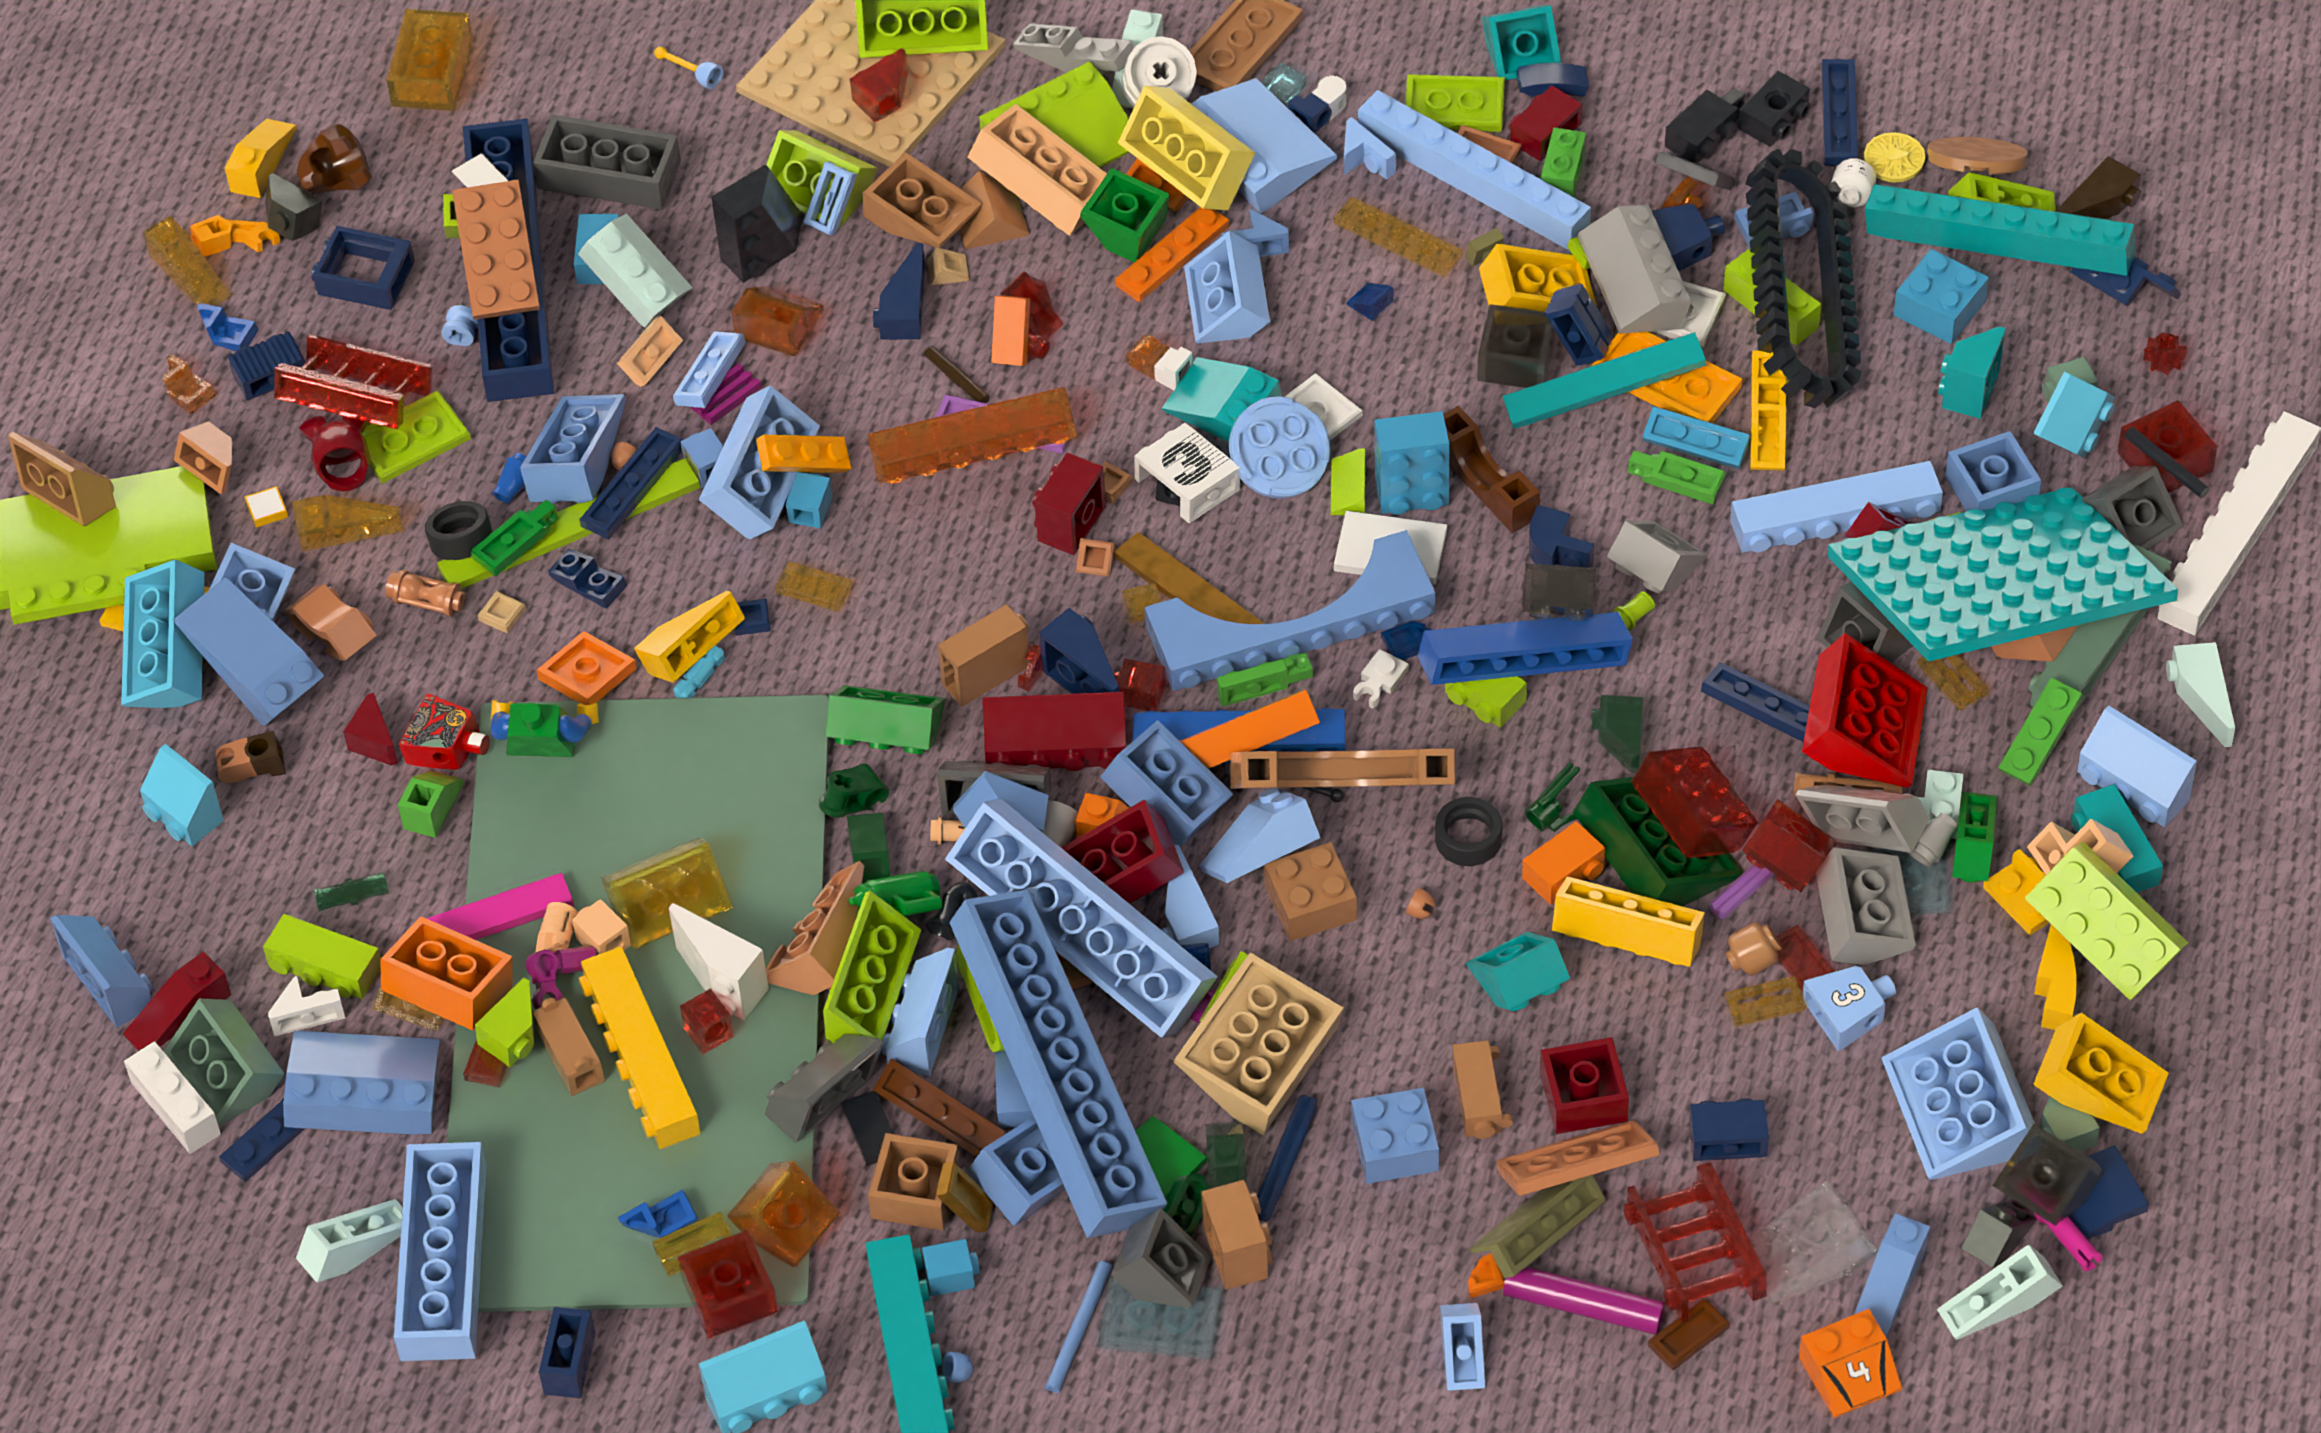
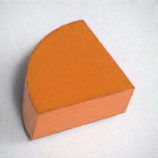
M1491 1253L1480 1258L1470 1274L1468 1280L1470 1299L1504 1289V1277Z

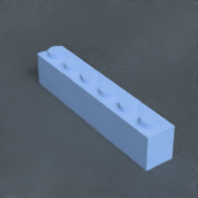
M1931 461L1732 501L1730 522L1742 553L1748 551L1763 552L1772 546L1782 544L1792 546L1806 539L1816 537L1826 539L1834 536L1836 533L1848 531L1868 502L1905 519L1917 516L1927 518L1941 511L1943 492Z

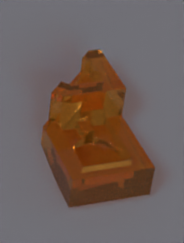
M173 354L167 356L169 367L168 373L164 374L163 380L167 387L168 396L179 406L192 414L216 396L213 386L194 375L188 363Z

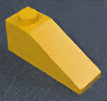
M266 118L237 143L225 166L230 192L257 198L262 197L268 185L269 175L274 173L297 128L295 124Z
M725 591L657 627L634 649L647 673L673 683L739 625L745 617L732 593Z

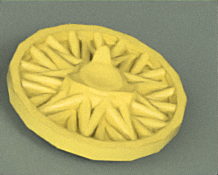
M1897 132L1884 133L1874 137L1866 145L1863 155L1864 161L1873 167L1878 179L1892 183L1905 182L1915 178L1922 171L1926 159L1924 148L1916 139Z

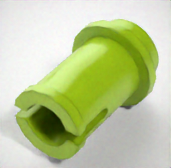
M1641 591L1624 606L1616 607L1613 612L1619 613L1625 626L1631 631L1635 628L1637 621L1655 608V603L1648 593Z

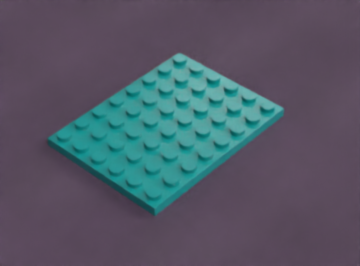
M2073 487L2059 488L2056 491L2040 495H2029L2025 501L2018 503L2000 502L1995 505V508L1984 511L1970 509L1960 514L1940 516L1934 520L1917 524L1911 523L1901 528L1877 531L1871 535L1847 538L1841 542L1828 544L1827 557L1928 662L2177 601L2178 588L2098 511L2082 501L2083 497Z

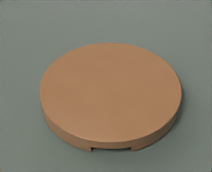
M1979 137L1937 139L1928 144L1927 151L1929 161L1939 167L1959 172H1965L1966 169L1974 171L1988 170L1989 174H2004L2022 170L2025 167L2028 155L2027 150L2019 145Z

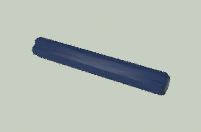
M1305 1094L1300 1095L1291 1113L1257 1194L1261 1214L1257 1215L1261 1221L1267 1222L1273 1215L1317 1109V1100L1314 1097H1309Z

